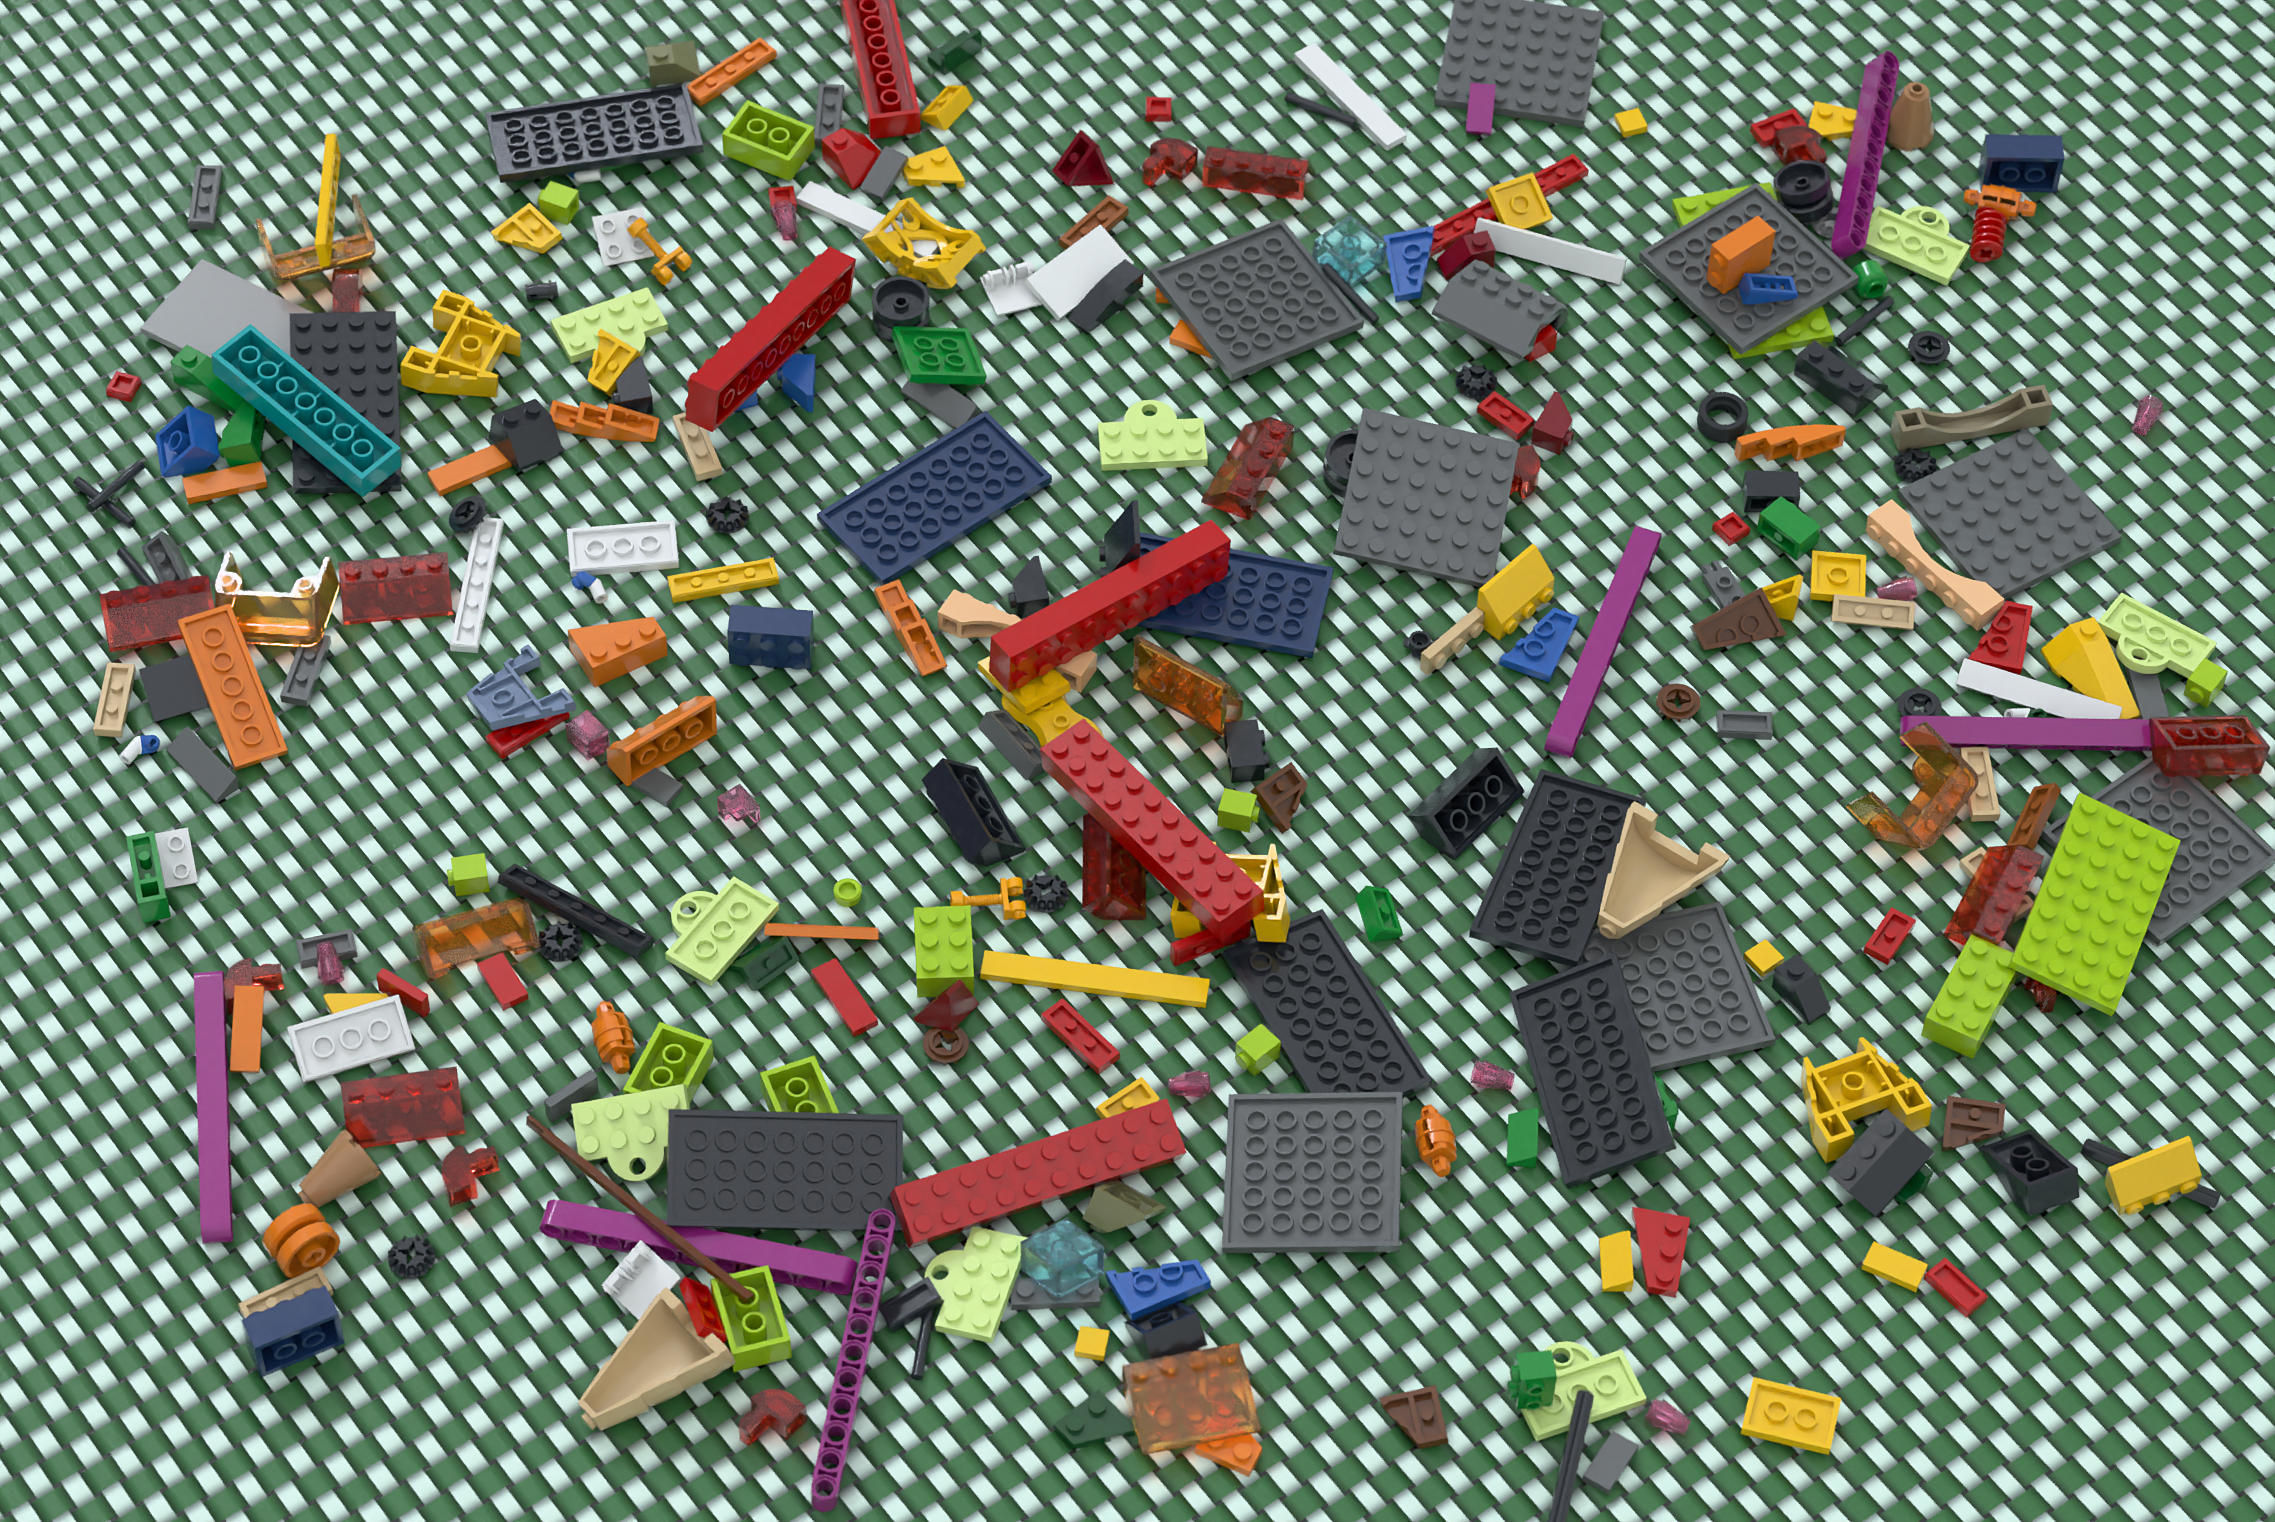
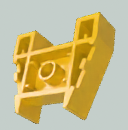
M443 289L433 306V328L447 332V335L436 354L414 346L410 347L401 363V385L425 393L497 398L498 375L491 372L502 352L520 356L521 334L507 324L504 326L493 319V315L488 311H482L477 308L468 297Z
M1270 844L1268 855L1226 854L1264 892L1265 910L1253 918L1257 940L1264 942H1286L1290 917L1275 844ZM1174 897L1170 918L1175 938H1185L1205 930L1206 926Z
M1863 1037L1858 1039L1856 1054L1814 1068L1808 1057L1803 1058L1801 1083L1812 1141L1825 1163L1841 1158L1853 1145L1855 1133L1850 1127L1849 1121L1885 1108L1912 1132L1929 1126L1932 1104L1920 1085L1912 1078L1908 1079L1900 1073V1068L1893 1062L1888 1063L1877 1053L1878 1049Z

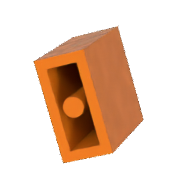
M1756 216L1711 245L1706 276L1711 286L1716 287L1721 293L1725 294L1739 285L1744 273L1757 274L1770 265L1776 231L1763 219Z

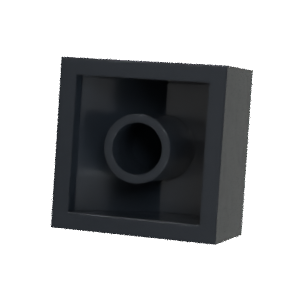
M536 398L492 415L489 440L518 471L563 454V448L552 416Z
M1180 1301L1131 1321L1130 1319L1124 1322L1143 1360L1153 1367H1165L1173 1362L1172 1359L1179 1356L1194 1355L1199 1352V1348L1207 1345L1198 1313Z

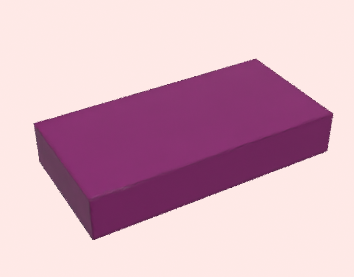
M1470 83L1466 134L1491 136L1496 85Z

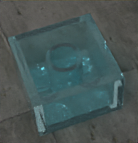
M1349 214L1314 240L1312 256L1321 267L1329 262L1351 287H1354L1384 264L1387 243Z
M1068 1218L1020 1242L1021 1270L1058 1299L1104 1274V1247Z

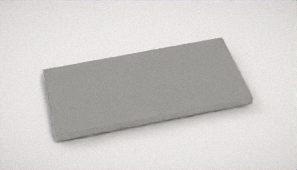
M201 259L140 329L141 334L178 352L188 345L212 359V353L251 324L290 356V314L313 312Z

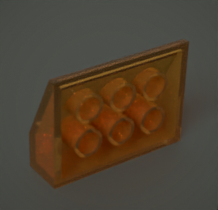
M1139 635L1135 637L1134 689L1221 736H1224V722L1239 721L1243 716L1244 699L1230 684Z
M1238 1343L1122 1365L1123 1392L1143 1455L1261 1432L1245 1361Z

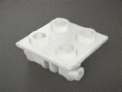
M643 207L592 217L594 236L598 241L604 267L654 257V253L641 238L633 239L627 232L628 227L640 217L646 221Z
M1024 261L1021 264L1015 265V268L1013 265H1009V270L1006 267L994 271L989 270L987 274L980 277L997 317L1043 305L1024 283L1035 272L1033 262L1028 263V261Z
M188 827L155 833L166 888L198 883Z
M640 1240L605 1280L602 1286L608 1294L613 1295L639 1320L656 1295L666 1287L671 1291L681 1277Z

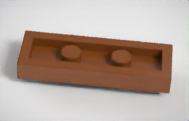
M1108 195L1059 238V246L1065 250L1100 224L1109 232L1129 214V207Z
M2056 783L2033 787L2005 847L2011 855L2032 852L2036 847L2037 841L2061 792Z

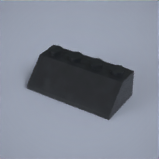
M1497 747L1477 748L1408 815V818L1422 839L1452 860H1456L1525 791Z
M942 758L921 780L927 789L928 797L934 801L939 810V816L948 825L951 837L959 844L963 851L962 855L967 862L988 867L1021 854L1026 850L978 767Z

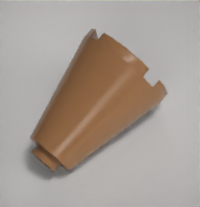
M1912 82L1905 86L1890 113L1886 135L1887 141L1899 150L1909 152L1913 151V148L1921 147V149H1924L1932 142L1934 136L1929 89L1919 82Z
M344 1129L339 1133L299 1184L302 1191L298 1195L306 1204H314L318 1208L378 1178L382 1174L359 1144L354 1143L353 1137L347 1130Z

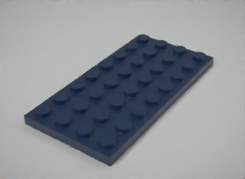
M984 411L817 513V521L883 586L1052 483V476L987 411Z
M1140 532V557L1175 538ZM1230 549L1228 573L1221 581L1204 587L1199 593L1189 595L1178 604L1161 610L1156 616L1148 617L1136 626L1313 658L1334 567Z

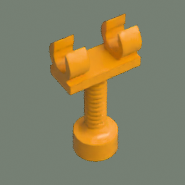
M640 217L628 227L627 232L633 239L641 238L655 256L660 259L653 266L651 273L656 276L662 285H666L674 277L671 270L666 266L674 261L681 271H685L693 263L692 259L687 253L683 252L681 246L670 254H666L667 252L661 248L647 231L648 223Z
M1012 877L1007 880L1006 878H1000V894L974 895L967 897L963 895L962 891H950L951 906L973 907L974 905L976 907L999 904L1002 905L1004 920H1009V918L1018 920L1026 917L1024 901L1016 900L1009 903L1008 895L1019 896L1023 894V882L1019 877Z

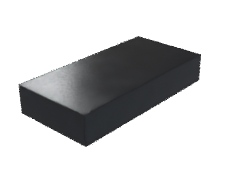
M926 1277L882 1303L879 1311L892 1333L944 1302L930 1278Z

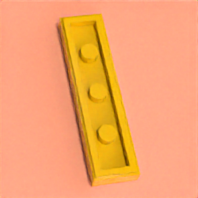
M774 558L667 576L673 603L779 584V576Z

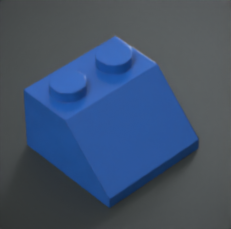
M189 405L155 435L161 476L165 478L204 472L220 458L214 416Z

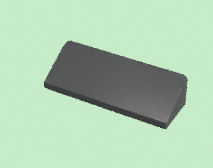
M907 380L901 389L903 395L954 429L978 416V406L947 384L909 383Z
M161 531L142 546L158 581L173 607L202 595L175 540L170 535Z
M1006 709L985 713L978 726L979 729L1025 780H1030L1045 771L1042 768L1040 747Z
M186 727L166 749L167 753L215 803H218L239 789L236 776L189 727Z

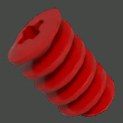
M1980 207L1975 213L1970 257L1977 262L1985 263L1990 260H1996L2003 254L2002 248L2004 246L2007 217L1992 207Z

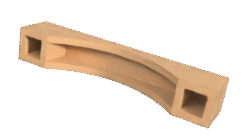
M1891 499L1868 515L1865 529L1868 536L1878 542L1891 557L1896 558L1910 574H1914L1923 582L1928 590L1933 591L1941 598L1947 607L1952 608L1960 615L1966 624L1979 631L1994 620L2003 606L2004 598L1986 582L1959 576L1935 562L1917 541L1911 526L1910 515Z
M955 589L938 611V628L961 639L991 637L1021 621L1016 615H1010L997 609L992 604L981 602L971 595L961 593ZM1092 650L1083 652L1072 658L1070 662L1061 664L1054 669L1070 683L1071 689L1081 693L1097 669V653Z

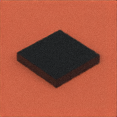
M189 655L139 669L155 723L209 707Z

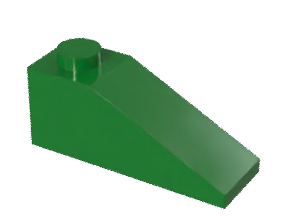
M186 345L170 361L175 383L234 414L245 399L213 373L212 359L206 354Z
M244 400L223 429L222 439L218 444L220 456L226 459L230 468L259 462L261 459L266 417L246 400Z
M150 831L126 836L137 902L143 923L170 918V907L155 832Z

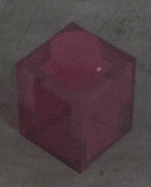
M588 710L565 724L567 741L587 761L596 755H601L609 747L608 729Z

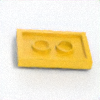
M990 656L978 662V670L1025 715L1070 692V683L1053 668L1046 675L1039 676L1029 681L1025 686L1016 688L1008 693L989 672Z
M1753 1377L1741 1434L1829 1455L1841 1398Z

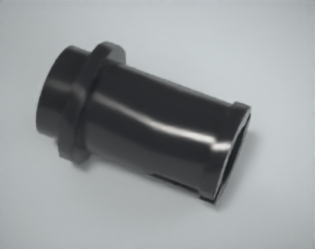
M548 280V283L525 285L527 302L551 298V301H553L554 298L559 297L557 282Z

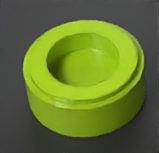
M851 878L841 879L834 886V900L837 904L843 907H852L860 902L862 888L856 880Z

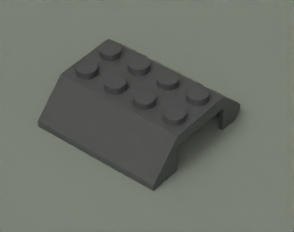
M1476 259L1451 278L1431 313L1520 360L1533 350L1538 332L1551 322L1555 323L1554 329L1558 330L1568 318V311L1565 305L1556 301L1554 297L1545 295L1535 290L1532 286L1523 284L1511 278L1509 274L1499 272L1489 267L1487 263L1477 261Z

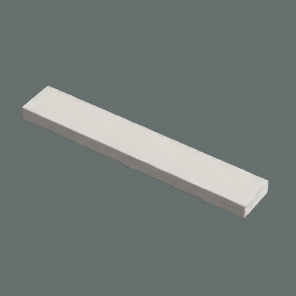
M1315 43L1294 53V60L1351 116L1357 118V122L1386 151L1407 140V134Z
M811 181L808 182L796 197L797 204L864 235L871 232L885 217V215ZM896 221L899 227L903 229L902 223ZM891 224L884 230L885 233L893 231ZM911 241L914 256L917 258L936 255L939 251L935 241ZM903 244V249L907 251V248Z
M1477 219L1474 233L1488 231L1496 251L1619 285L1622 282L1627 261L1625 257L1487 219Z
M483 517L484 522L479 523L477 529L473 531L450 643L451 651L478 653L504 526L503 519Z
M1966 658L1963 660L1956 681L1957 686L2034 710L2041 708L2046 714L2059 718L2119 719L2123 708Z

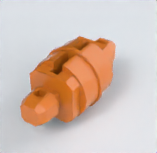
M1991 184L1990 186L1983 185L1981 193L1978 190H1966L1963 199L1968 205L1976 206L1978 204V209L1987 206L2002 212L2007 217L2008 222L2010 220L2017 221L2019 213L2022 216H2034L2037 207L2032 201L2024 200L2022 202V194L2017 192L2016 189Z
M602 1001L596 1008L597 1018L591 1024L594 1045L597 1047L598 1054L603 1063H611L617 1074H626L630 1069L629 1058L635 1052L633 1032L629 1027L625 1014L615 1012L610 1002Z
M1428 1104L1422 1107L1421 1119L1417 1120L1414 1124L1415 1145L1421 1160L1431 1167L1437 1176L1444 1177L1450 1172V1163L1455 1161L1457 1157L1456 1137L1450 1122L1433 1105Z

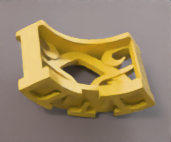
M912 197L898 201L877 226L861 239L884 264L889 261L897 267L899 275L914 278L917 281L921 280L926 282L928 287L936 289L952 288L958 282L955 276L976 254L983 253L986 250V247L981 242V238L973 230L956 229L939 222L925 212ZM900 213L903 214V229L895 221V218ZM891 224L893 231L885 233L884 230ZM911 241H935L941 255L917 258L914 256ZM903 244L907 248V251L903 249Z

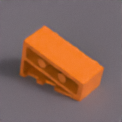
M654 617L568 630L569 649L594 688L668 655L666 635Z

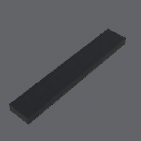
M513 864L499 875L497 883L636 958L653 947V937L517 864Z

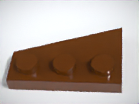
M1762 587L1689 626L1702 650L1787 635Z

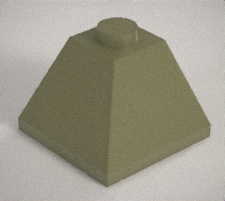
M694 40L644 47L651 87L692 82L701 76Z
M1115 1180L1095 1189L1082 1219L1089 1222L1092 1229L1106 1233L1164 1212L1167 1206L1123 1182Z

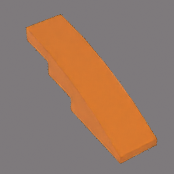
M553 400L549 410L555 428L558 430L620 441L654 442L660 418L610 403L607 409L585 402H581L579 407Z
M1802 425L1764 430L1738 437L1734 455L1739 462L1763 454L1767 462L1789 454L1793 456L1795 461H1799L1843 446L1846 429L1844 425Z
M898 579L875 588L873 593L884 615L920 675L924 677L947 668L948 665L925 618L921 619L913 600L908 598L900 580Z

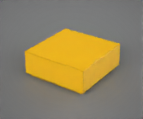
M1639 108L1615 114L1614 121L1624 138L1647 132L1648 125Z
M1766 939L1746 951L1743 957L1761 977L1774 970L1784 961V957Z
M1080 1326L1074 1356L1104 1361L1109 1330Z

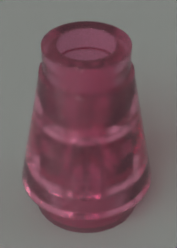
M790 201L775 203L772 206L771 217L783 240L790 241L798 236L796 208Z
M2147 395L2139 401L2132 427L2136 434L2144 436L2148 433L2163 413V402L2151 395Z
M1907 576L1876 587L1879 599L1912 602V599L1918 598L1914 577L1907 578Z
M333 941L317 944L318 979H321L322 985H332L344 981V973L346 971L333 945Z
M1476 1060L1470 1082L1477 1084V1087L1511 1090L1515 1073L1509 1072L1486 1060L1482 1062Z
M1199 1069L1168 1078L1170 1095L1204 1098V1095L1211 1094L1209 1071L1202 1072Z
M1656 1398L1653 1400L1644 1419L1650 1422V1426L1679 1433L1683 1436L1691 1422V1419L1687 1418L1664 1399L1660 1401Z

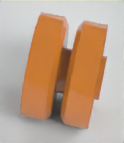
M300 1204L280 1214L266 1229L262 1239L264 1248L271 1257L277 1260L280 1269L290 1279L319 1266L322 1268L332 1259L340 1245L339 1235L331 1225L325 1222V1217L313 1204Z

